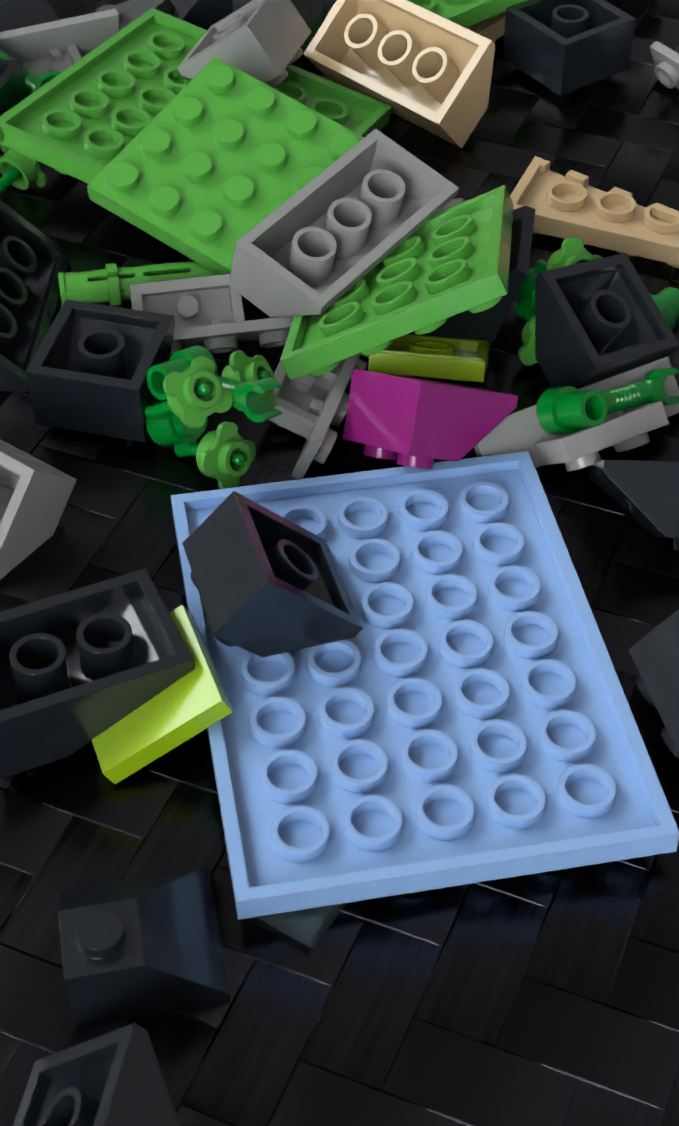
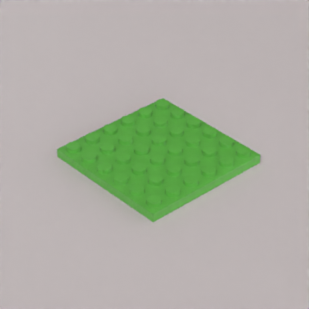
M151 8L1 115L0 132L4 134V139L0 141V145L11 149L16 154L27 156L52 167L59 173L68 174L89 184L192 80L182 76L177 67L207 30ZM293 65L286 67L287 77L274 87V89L364 138L375 129L381 131L390 120L391 105Z

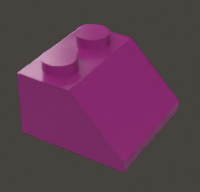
M354 368L342 439L365 444L363 455L397 460V464L409 467L433 469L434 459L460 461L517 407L518 395L449 382Z

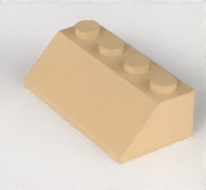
M337 0L303 55L329 80L391 105L392 113L462 149L488 108L496 45L492 40L408 0Z

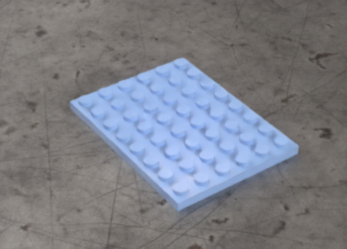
M529 451L467 458L460 461L434 462L433 469L402 466L171 495L173 520L188 611L195 619L233 710V713L208 727L207 731L238 920L676 852L679 841L678 827ZM235 491L326 540L363 629L353 638L263 658L238 646H226L212 635L206 625L207 615L199 591L191 580L190 574L192 570L182 543Z

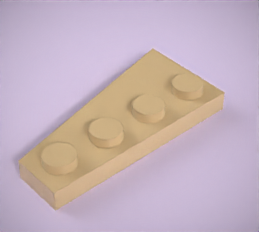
M537 156L533 158L510 195L514 203L513 210L523 206L536 209L533 234L541 233L562 239L579 237L584 245L588 244L614 250L619 254L626 253L627 256H639L661 261L672 267L679 268V211L659 203L649 205L647 208L636 204L632 193L617 187L612 188L609 192H604L589 186V176L570 170L566 173V176L550 171V161Z

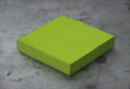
M406 334L393 339V342L381 352L370 355L368 371L404 376L484 382L489 361L490 343H487L485 340Z
M183 605L171 611L170 615L194 658L195 669L92 739L102 773L114 784L119 783L233 713L195 619Z

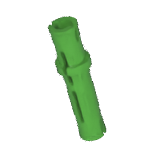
M195 261L117 268V264L112 263L105 264L106 269L59 272L58 279L62 305L67 299L87 303L110 302V306H121L122 300H131L129 285L216 276L217 274Z

